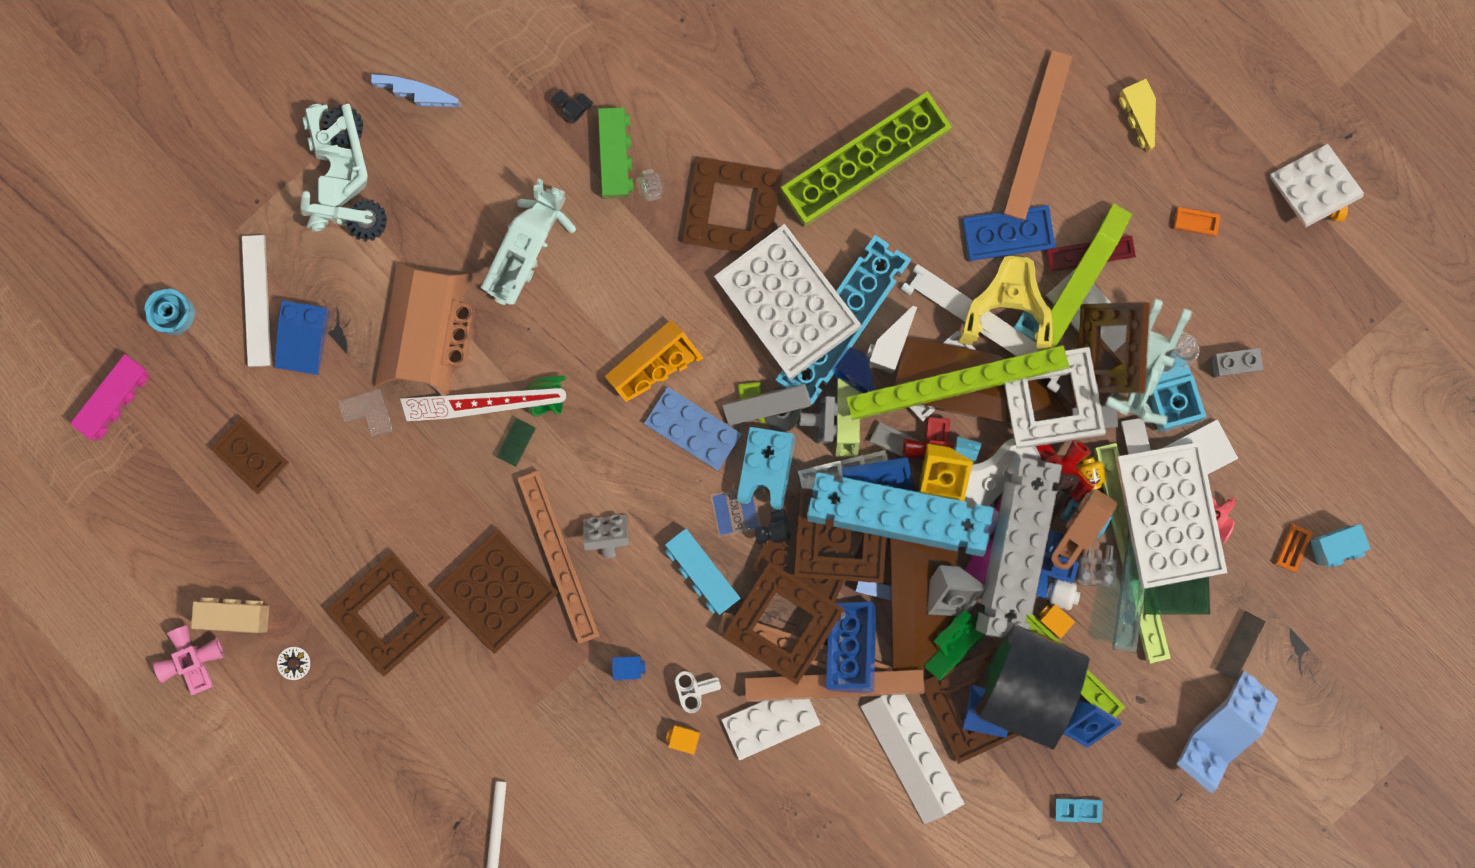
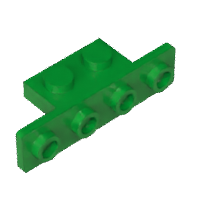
M985 606L979 611L980 613H984ZM964 610L934 640L939 652L925 665V668L938 680H941L986 635L976 630L979 612L972 618Z

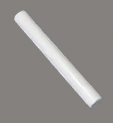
M495 781L487 868H498L507 783L504 781Z

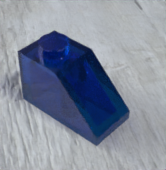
M850 347L836 365L834 376L862 394L874 391L868 358L862 351L854 350Z

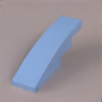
M372 74L371 83L375 88H393V93L396 97H413L417 106L461 108L458 98L440 89L400 77Z

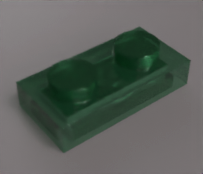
M516 418L497 458L517 467L537 428Z

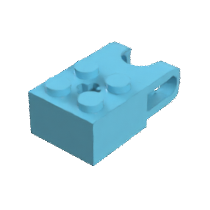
M1181 348L1171 351L1169 357L1175 358L1172 367L1170 366L1169 371L1162 372L1152 395L1148 396L1152 413L1167 416L1166 425L1156 423L1158 433L1198 423L1206 418L1194 376L1191 375L1185 353ZM1172 402L1178 403L1179 407L1176 408Z
M755 427L749 428L737 497L740 504H748L756 489L766 487L770 491L771 506L776 510L783 508L796 441L794 434ZM771 449L774 454L766 458L765 452Z

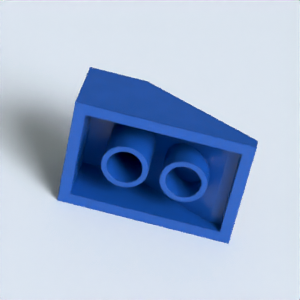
M282 301L277 329L275 368L319 375L330 314L327 308Z

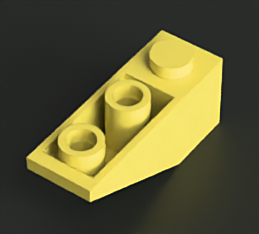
M1144 79L1123 89L1119 94V102L1121 107L1126 109L1129 114L1128 121L1133 129L1135 128L1139 135L1137 137L1139 145L1142 149L1145 148L1146 152H1149L1155 147L1156 98L1147 79Z

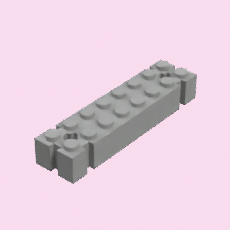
M1010 455L1007 473H1011L1012 476L1011 481H1005L985 580L986 590L983 592L981 604L985 605L984 613L979 612L976 630L983 634L997 637L1007 636L1014 624L1029 630L1030 623L1026 622L1027 614L1032 615L1057 493L1052 490L1053 482L1059 483L1062 465Z

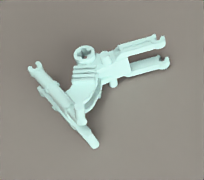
M1155 299L1151 306L1149 319L1145 393H1129L1127 399H1124L1120 393H1111V396L1106 401V405L1124 415H1127L1129 412L1138 415L1142 421L1166 425L1167 416L1153 414L1147 398L1149 395H1152L1164 366L1172 367L1175 358L1166 356L1165 353L1175 349L1192 311L1184 309L1181 312L1169 338L1151 331L1163 301Z

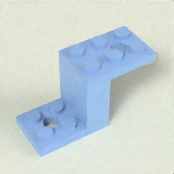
M1243 671L1238 676L1228 698L1193 729L1177 765L1208 792H1214L1228 764L1262 736L1278 699L1271 691L1258 683L1255 677Z

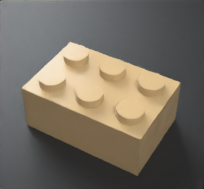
M201 597L200 602H193L191 629L264 633L268 630L269 606H264L263 601L245 600V604H241L239 599H223V603H219V598Z

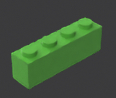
M625 107L598 109L603 199L630 198L629 192L633 191V178H629L628 170H632V157H628L627 148H631V135H627L626 127H630V114H626Z

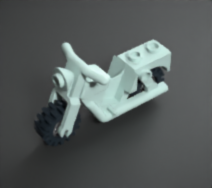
M314 104L309 106L305 110L306 116L302 117L304 129H309L311 136L307 138L310 151H315L316 158L330 161L331 167L326 175L318 178V204L310 205V193L308 191H304L301 194V214L303 216H310L307 228L312 229L313 232L322 231L329 224L328 221H333L335 224L347 226L350 234L356 236L358 240L363 239L364 242H367L369 239L373 241L376 237L379 238L381 233L385 231L387 216L384 208H381L378 202L374 203V200L366 201V199H362V202L357 201L354 206L351 205L350 209L341 207L360 193L367 185L368 175L359 142L363 132L361 115L357 114L356 109L353 108L351 110L350 104L338 105V108H331L330 112L327 105ZM324 117L323 130L320 131L319 124Z

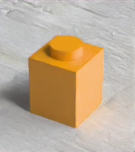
M1056 604L1053 606L1046 605L1039 613L1041 616L1039 621L1060 639L1075 623Z
M674 725V729L669 728L666 741L670 742L668 747L694 755L700 732Z

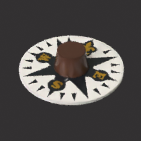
M289 647L279 655L277 667L280 674L286 679L298 680L308 673L310 658L303 649Z

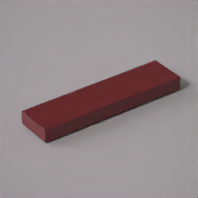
M1121 237L1107 262L1135 258L1133 237ZM1091 242L1046 249L1045 253L1049 272L1076 268Z

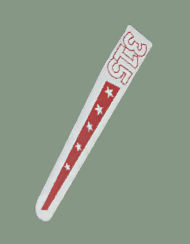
M557 388L402 398L400 400L406 420L419 421L449 419L560 403L566 399V392L563 389Z

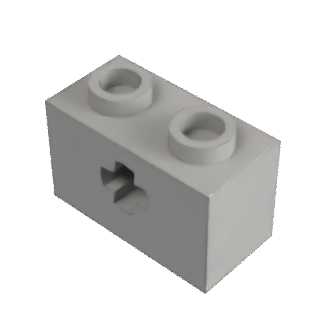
M1260 348L1219 353L1211 356L1214 378L1256 373L1263 370Z

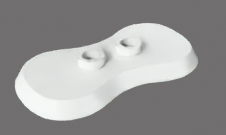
M1012 438L1005 442L990 459L982 463L973 464L964 502H967L966 508L974 509L976 504L991 506L996 498L1003 493L1005 481H1011L1012 474L1007 473L1010 455L1041 460L1036 446L1016 449L1015 440Z

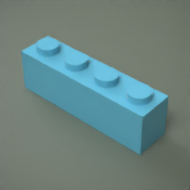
M684 529L665 544L668 548L665 550L666 554L672 561L677 559L681 565L678 569L686 579L690 576L694 581L693 589L699 596L704 594L708 600L705 604L713 614L718 612L720 615L741 599L687 529Z

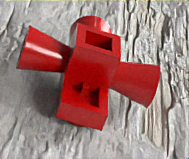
M927 417L925 443L904 438L902 458L923 457L924 461L927 444L954 449L955 445L948 441L950 419Z
M1077 439L1073 440L1065 456L1057 455L1051 444L1036 446L1042 461L1062 465L1059 483L1053 482L1052 490L1056 491L1058 486L1063 487L1076 502H1081L1087 492L1089 493L1094 488V485L1075 466L1091 454L1088 447Z

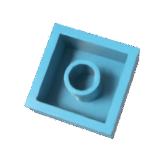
M1361 524L1346 526L1311 539L1309 542L1317 564L1325 565L1326 568L1344 564L1343 559L1354 560L1365 556L1364 551L1371 549Z

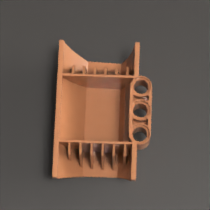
M397 262L375 387H380L393 380H404L429 384L441 396L449 395L453 368H460L466 364L475 318L473 309L468 304H465L470 277L469 273L445 275L417 270L402 262ZM468 309L469 316L466 319H459L458 313L460 310ZM459 330L465 331V338L461 341H456L454 338L455 333ZM454 352L461 353V360L457 363L451 361V355Z

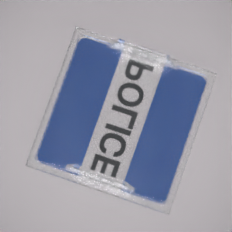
M739 489L710 494L718 538L754 531L756 527L761 526L754 493L748 504H740L738 502Z

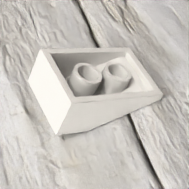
M912 306L876 341L875 345L871 344L865 358L869 360L868 366L890 374L894 372L917 307Z

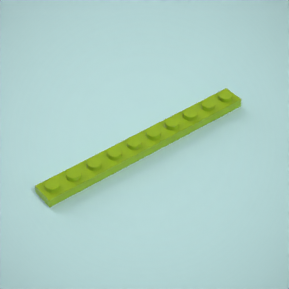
M1063 345L847 397L846 401L851 420L854 421L1069 369V363Z

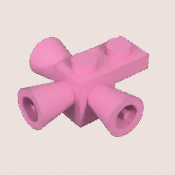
M188 625L168 632L167 635L178 652L171 654L173 659L153 663L158 680L163 683L177 673L184 675L191 695L214 687L205 662L225 658L224 649L219 639L216 637L199 648V646H191Z

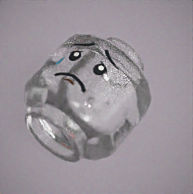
M653 168L641 171L642 176L637 177L635 180L639 197L645 199L646 202L663 198L662 194L666 192L663 174L661 172H654Z

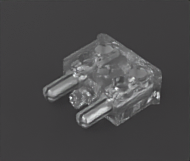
M1092 545L1088 552L1084 549L1083 557L1079 558L1078 579L1075 583L1077 585L1105 588L1117 586V582H1115L1117 560H1113L1114 546H1106L1105 559H1102L1101 550H1095L1094 558H1091ZM1084 564L1089 566L1088 570L1084 568ZM1095 565L1100 567L1099 571L1095 569ZM1106 566L1111 568L1110 572L1106 570Z

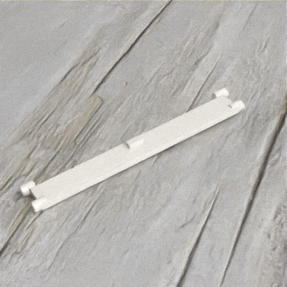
M917 264L913 270L917 274L910 285L905 282L901 290L911 295L914 289H916L966 322L973 300ZM988 311L980 318V324L982 325L981 333L1015 356L1040 351L1036 349L1035 341ZM1061 376L1049 377L1051 381L1048 383L1047 388L1056 393L1061 387L1057 384Z

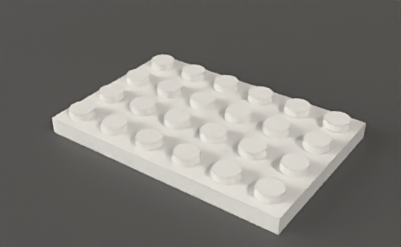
M785 224L714 276L790 380L862 327Z
M1201 442L1115 457L1141 589L1227 573Z

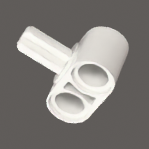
M682 671L675 679L681 706L688 713H695L700 709L702 704L701 695L721 689L718 677L697 682V679H695L691 672ZM682 675H688L692 679L689 687H682L680 685L679 679ZM690 696L695 697L698 701L697 707L694 709L688 708L685 704L686 698Z

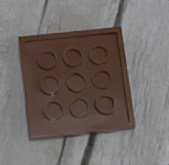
M787 490L782 508L787 512V522L791 532L790 540L779 543L769 540L768 543H765L752 571L762 574L770 561L794 577L799 494ZM826 519L825 525L820 524L818 556L854 559L864 537V532L834 527V521ZM795 577L834 603L844 583V580Z
M499 529L489 536L434 589L494 654L559 593Z

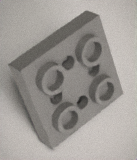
M835 397L820 399L819 413L800 412L799 426L818 427L817 444H828L833 442V438L837 436V425H834V416L838 414V403L835 402Z
M627 514L583 519L584 550L602 549V556L604 558L615 557V547L629 545Z

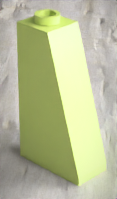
M843 366L838 368L837 372L838 414L836 416L837 436L835 453L837 458L858 457L860 419L851 420L846 401L847 397L860 394V368H855L854 366Z

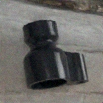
M563 89L559 90L551 99V103L555 107L561 108V115L571 124L577 122L585 111L593 105V101L584 93L569 99L568 94Z
M785 509L771 512L768 527L759 526L755 528V537L759 545L768 543L769 540L774 543L790 540L791 532Z

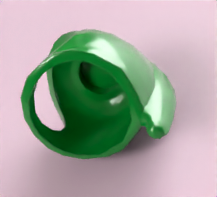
M566 376L538 378L530 382L525 391L562 389L560 383L566 380ZM563 402L527 408L534 417L542 416L550 411L560 415L563 410Z

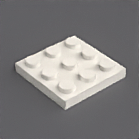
M1328 144L1270 175V179L1305 228L1359 200L1364 195L1362 189Z

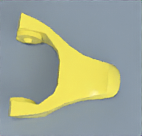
M1013 255L1004 257L998 273L990 286L973 300L958 343L972 345L973 341L978 340V333L982 331L980 318L991 309L1005 307L1021 309L1033 315L1039 324V331L1035 333L1037 350L1042 351L1054 348L1051 309L1046 305L1039 292L1035 277L1034 261L1027 257Z

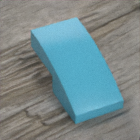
M1056 798V821L1102 823L1103 800Z

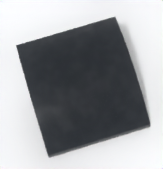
M1014 624L980 676L986 691L974 708L978 718L1054 750L1069 724L1078 703L1090 658L1087 655Z

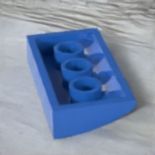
M873 602L836 603L845 610L828 635L826 689L839 692L874 693L876 606Z

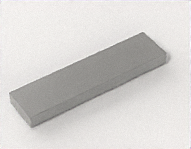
M801 384L726 402L722 406L730 426L810 407L812 403L806 384Z

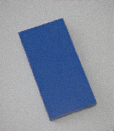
M1049 205L1029 208L1025 221L1005 216L1004 212L962 218L969 262L1056 248Z

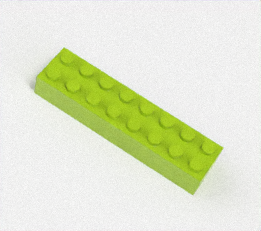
M927 91L782 186L781 193L803 226L807 227L950 133L952 126Z

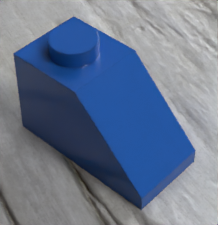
M618 656L612 658L613 680L641 679L642 674H646V663L641 661V656Z

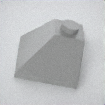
M940 565L930 579L927 613L930 615L957 616L964 610L969 613L986 590L985 585L960 567Z

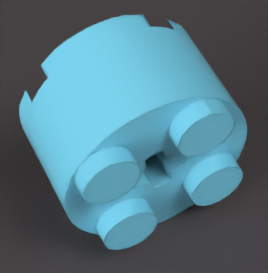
M163 289L150 295L145 304L147 322L155 330L167 335H180L192 325L195 308L191 300L184 294L174 289ZM168 309L173 311L171 315L167 313Z

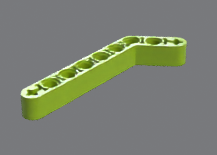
M1115 203L1108 210L1094 239L1051 309L1054 348L1117 246L1132 216V213Z

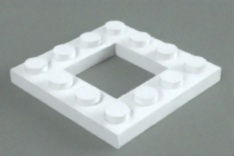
M1089 347L1065 351L1069 369L1004 384L1016 449L1105 435L1106 432ZM1071 374L1078 415L1035 422L1027 381Z

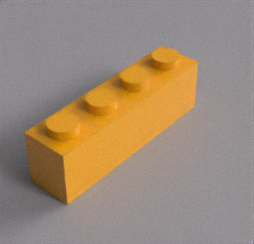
M670 320L604 377L627 402L649 390L651 385L657 381L663 382L673 372L677 370L681 372L688 368L687 365L693 361L698 362L704 358L684 332Z

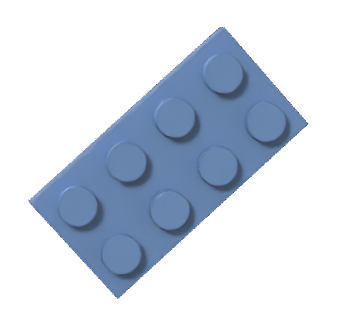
M667 387L644 425L719 471L742 435L669 387Z

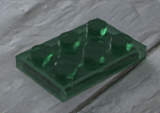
M1209 576L1143 589L1144 615H1210Z

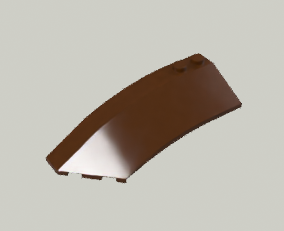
M906 337L895 386L1009 358ZM1046 378L1027 381L1035 422L1071 416L1058 395L1047 388L1049 382ZM1004 384L916 405L918 407L1012 426Z
M889 538L892 671L923 670L925 665L939 652L934 640L956 617L930 615L927 613L930 579L940 565L957 567L956 551Z

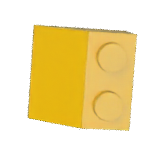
M927 444L919 481L920 493L964 502L973 460L950 447Z

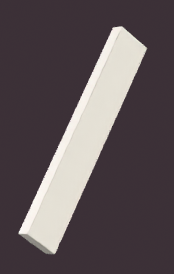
M242 236L248 367L271 366L265 236Z

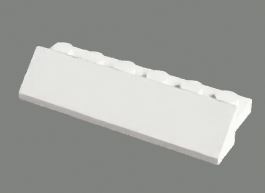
M905 695L878 696L860 706L924 824L944 817L949 812L964 805L960 794Z

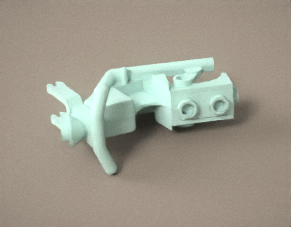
M541 179L537 180V185H534L533 188L536 200L519 199L517 201L519 207L532 209H527L515 217L511 225H508L505 238L481 286L483 290L494 296V301L502 305H506V303L514 305L525 282L529 283L534 274L532 268L538 266L536 258L541 248L547 247L545 239L555 220L558 219L569 233L576 231L573 223L560 211L566 200L565 192L555 187H552L551 190L546 189L545 192L543 190V180Z

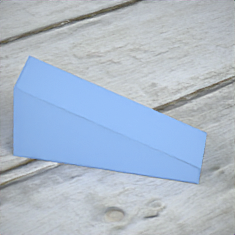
M857 581L856 592L891 600L890 586Z

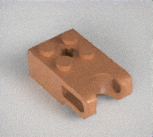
M1096 488L1092 494L1087 492L1065 526L1068 531L1052 555L1053 564L1063 570L1070 568L1083 548L1088 551L1113 514L1118 503ZM1060 554L1064 558L1069 559V561L1062 562L1058 555Z

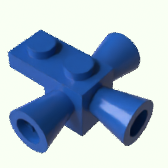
M1051 530L1048 532L1036 592L1037 597L1047 599L1048 577L1074 583L1079 562L1074 561L1072 566L1065 570L1056 567L1052 562V555L1064 536L1062 533ZM1058 555L1059 559H1060L1062 562H1067V561H1069V559L1060 557V556Z

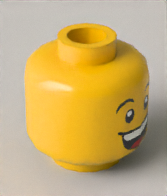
M1086 457L1081 463L1076 465L1094 485L1092 490L1102 487L1106 476L1101 461L1095 460L1094 457Z

